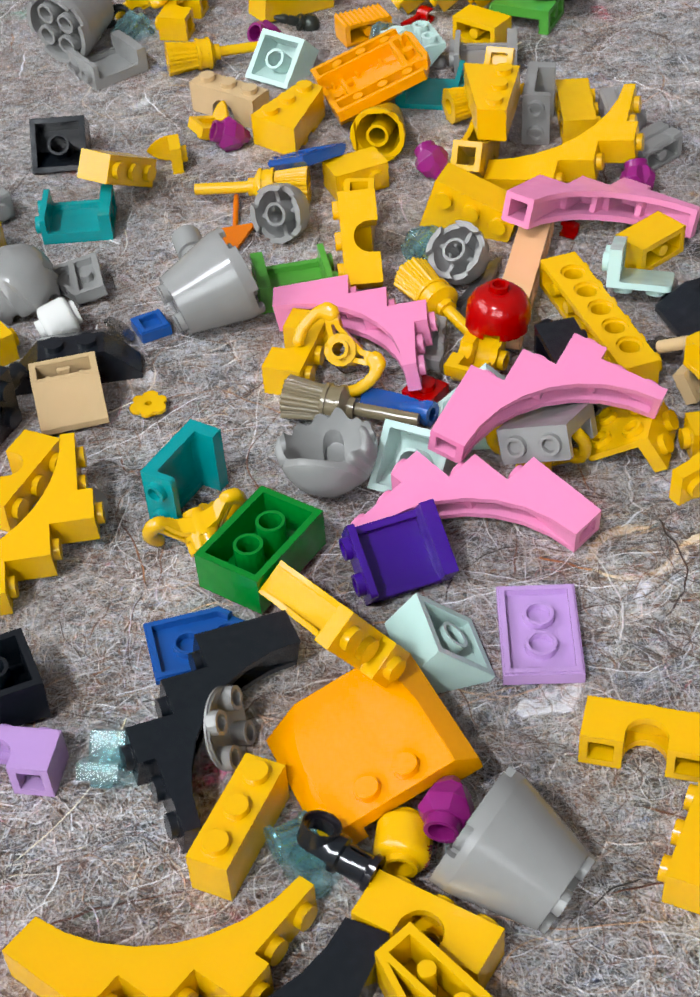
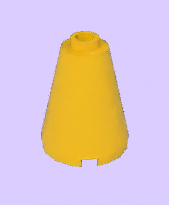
M388 102L361 111L355 117L350 129V140L355 151L375 146L387 161L395 158L403 149L406 140L403 113L400 107Z

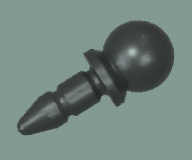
M299 13L298 16H288L287 14L274 16V19L281 24L296 26L297 31L311 32L318 30L320 27V21L314 14L304 16L303 13Z

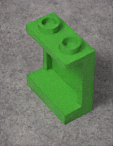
M494 0L490 3L489 10L510 16L539 20V34L549 35L564 14V0Z
M323 243L317 244V258L273 266L265 265L262 252L250 253L252 276L259 289L257 290L258 301L263 302L266 310L262 314L274 312L272 307L273 287L338 276L337 270H334L332 254H326Z

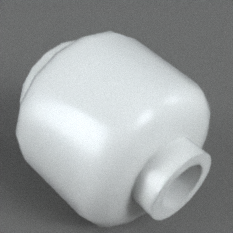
M58 297L37 308L36 314L39 320L33 322L40 336L43 337L79 332L83 319L72 300L67 302L65 298Z

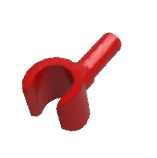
M420 5L416 14L401 22V26L413 24V22L418 20L432 23L435 16L429 13L434 8Z
M576 220L561 221L560 223L563 228L559 232V236L574 240L578 235L580 224L575 222Z

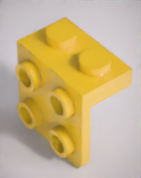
M664 400L655 419L628 409L612 406L602 409L600 414L595 417L598 434L594 438H590L592 451L588 458L589 461H595L638 447L655 473L668 469L671 453L674 451V439L676 430L679 428V421L676 413L672 409L669 410Z

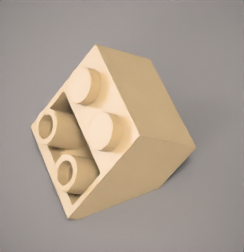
M95 351L28 364L30 382L42 434H61L66 431L110 423Z

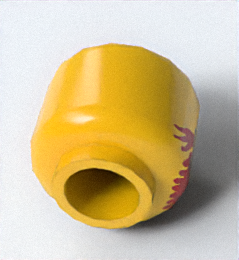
M400 807L385 813L378 819L372 854L374 856L381 854L386 858L383 871L393 876L402 875L406 878H412L429 866L433 840L424 833V822L416 809Z

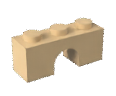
M210 70L201 72L197 77L189 81L193 111L209 116L213 115L216 106L224 100L227 107L229 106L232 110L234 119L252 129L251 114L260 109L264 104L270 102L268 89L259 87L254 83L236 80L234 77L219 75Z

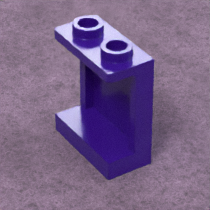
M434 499L420 502L413 510L357 527L354 524L347 525L341 534L342 538L339 539L341 554L345 561H351L355 573L351 575L354 591L357 597L363 596L366 606L451 580L459 572Z

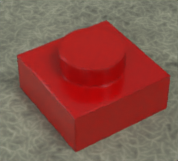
M422 375V390L408 391L407 386L401 390L403 395L410 396L419 401L431 400L438 403L449 394V384L429 375Z

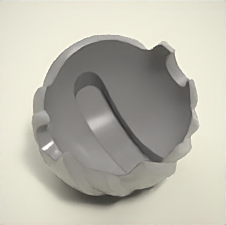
M20 243L0 247V321L11 325L13 317L16 315L27 317L36 312L37 308L48 303L52 295L53 300L60 297L57 283L58 274L52 270V262L41 250L32 245Z
M336 407L329 416L322 413L315 415L311 424H297L292 435H287L283 432L275 442V456L288 479L301 491L326 498L341 496L364 483L373 470L378 453V442L372 422L368 420L363 421L359 417L350 419L339 407Z

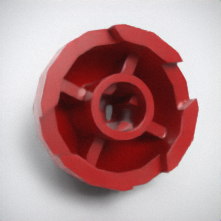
M497 278L476 287L471 293L466 305L465 326L472 335L484 340V335L500 336L499 342L516 340L528 332V325L531 322V303L521 287L505 279Z

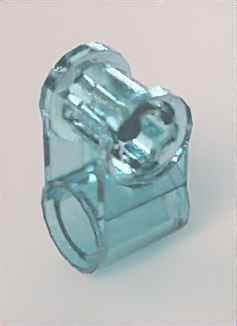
M304 809L298 812L297 818L275 828L271 825L264 827L263 833L274 860L281 866L289 883L291 884L298 876H302L314 884L316 900L329 893L332 888L333 879L332 874L325 870L327 863L305 851L297 842L296 836L302 818L307 813ZM310 829L313 833L318 834L317 829Z

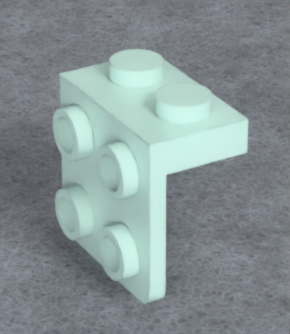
M615 236L612 244L606 245V251H604L602 259V271H607V288H613L614 292L621 294H630L633 290L646 291V295L653 297L665 296V293L672 292L674 272L624 268L627 237Z

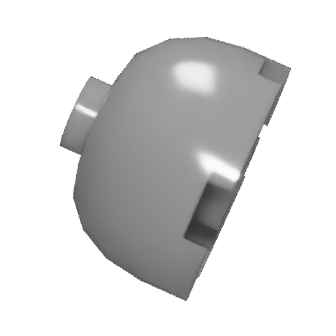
M272 183L257 191L258 194L255 197V201L250 205V217L257 233L262 232L266 238L271 239L269 241L271 243L283 244L299 237L304 232L311 215L310 204L305 194L298 187L290 183Z
M456 220V224H451L446 228L439 227L430 237L426 247L428 263L437 275L444 278L449 284L457 286L469 284L478 279L486 270L490 259V247L483 233L472 223L462 220Z

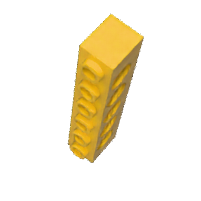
M575 251L540 260L539 286L563 319L574 317L580 329H585L588 338L606 347L604 360L619 364L625 370L644 379L653 380L658 384L659 372L662 371L663 367L660 355L649 346L645 336L634 327L630 317L619 308L616 299L608 294L601 280L597 279L590 271L588 264L583 262Z

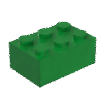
M261 485L194 554L200 587L262 615L272 602L258 591L279 562L282 560L300 573L326 544L323 510Z

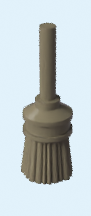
M292 374L284 380L280 395V417L285 419L313 420L315 415L322 413L329 416L336 407H339L350 419L359 416L385 421L386 418L417 427L420 422V413L359 403L358 398L351 397L347 385L338 386L331 382H327L324 385Z

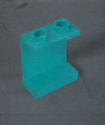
M460 60L455 79L427 78V80L398 95L395 98V104L404 109L444 110L442 106L443 89L464 87L465 60Z

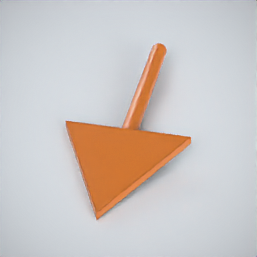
M234 194L232 226L222 229L226 234V237L223 238L226 244L230 243L233 247L236 246L239 249L254 229L252 223L238 225L239 195Z

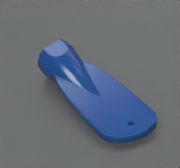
M370 388L360 398V403L420 413L419 423L428 427L434 424L439 414V406L435 401H419L407 395L379 388Z

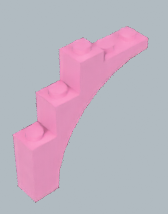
M540 174L507 190L501 220L528 230L542 224L569 220H600L634 225L651 214L660 211L686 225L685 238L690 239L696 232L700 217V207L650 190V185L626 177L609 185L585 176H581L569 183H564Z
M348 274L273 287L272 307L280 332L283 331V325L292 308L312 310L324 302L333 303L338 307L343 327L349 333L369 339L384 348L398 361L405 374L408 391L422 390L421 376L427 375L424 356L426 354L425 347L433 345L432 332L438 331L435 311H428L426 299L396 304L395 298L389 299L386 287L358 291L356 286L351 287Z
M574 333L556 364L549 361L543 355L534 354L523 349L505 380L498 378L489 370H482L471 365L433 425L430 432L428 449L455 463L464 461L479 441L501 424L535 409L567 403L603 404L628 409L655 419L668 389L659 386L653 380L644 379L625 370L619 364L604 360L606 347L598 344L591 338H585Z
M416 451L408 459L404 458L394 466L391 473L392 491H385L373 508L366 514H359L351 522V524L357 527L413 510L420 502L434 499L441 519L457 517L495 518L524 525L551 537L574 553L599 530L602 510L535 457L531 458L524 466L518 465L509 474L508 479H506L476 454L466 462H459L448 476L420 452Z

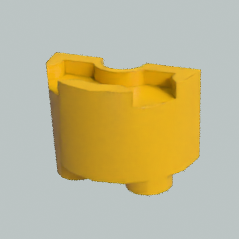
M467 331L460 341L458 353L452 352L444 363V374L450 376V379L461 382L471 365L480 368L484 363H487L498 372L499 370L505 371L510 359V352L505 351L506 342H499L500 336L484 335V340Z

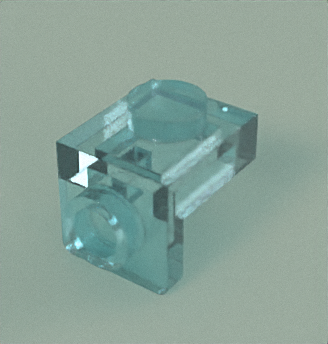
M131 9L117 21L111 32L120 30L133 39L142 30L150 35L155 33L154 29L150 26L152 21L144 13L140 12L137 14Z
M95 728L90 731L89 755L76 763V780L90 781V787L112 788L116 786V782L118 783L132 773V771L125 772L119 754V747L124 746L125 730Z

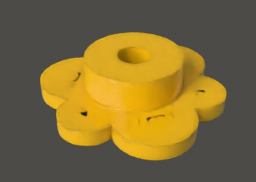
M150 390L143 393V395L133 397V403L129 406L131 414H141V417L149 418L163 414L166 411L167 397Z

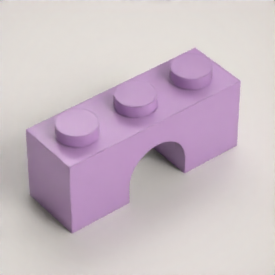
M0 724V764L6 765L5 768L14 794L55 797L69 758L62 730L49 727L32 728Z

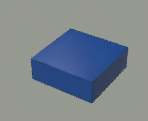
M160 309L130 319L132 329L143 344L173 334L171 324Z

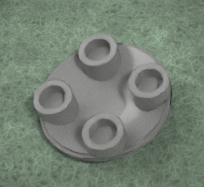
M237 685L214 688L207 699L204 710L203 728L208 753L215 766L225 772L236 770L245 754L246 746L252 745L256 738L255 725L252 720H246L242 705V692Z

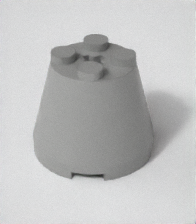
M29 0L26 13L31 32H36L46 45L44 50L54 59L67 63V60H69L67 50L74 49L82 56H88L113 20L114 7L111 0Z
M220 227L210 231L159 278L161 285L155 287L164 304L170 303L175 314L171 315V318L179 332L187 331L192 335L253 319L266 311L262 301L257 303L255 296L258 295L257 290L259 289L248 266L236 246L233 247L230 243L226 244L223 238L226 237V234Z
M509 765L466 822L467 824L454 841L453 847L445 853L429 881L447 894L545 934L556 917H559L574 895V889L587 875L597 858L589 853V850L528 779Z

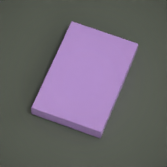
M574 584L497 586L496 603L503 685L585 683L586 671Z

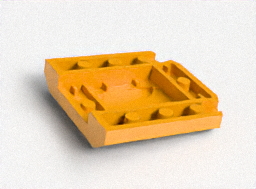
M392 28L310 69L316 84L323 86L324 98L342 126L354 120L361 111L388 103L405 90L427 80L431 61L428 53L412 32L405 31L400 35L396 29Z
M411 654L406 660V668L402 675L396 681L390 682L387 688L371 680L358 669H352L294 704L266 740L276 761L286 765L288 783L303 812L322 810L331 813L338 818L342 824V832L352 837V843L355 845L369 837L364 827L432 787L440 778L455 775L462 780L483 767L480 758ZM313 829L315 834L329 837L325 832Z

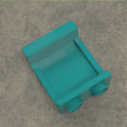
M101 184L99 199L56 203L52 201L50 189L43 190L42 200H38L39 216H35V229L37 234L42 235L44 245L114 240L117 204L113 185Z
M190 419L140 471L150 519L156 516L174 519L182 518L181 509L203 485L222 491L229 483L221 429Z

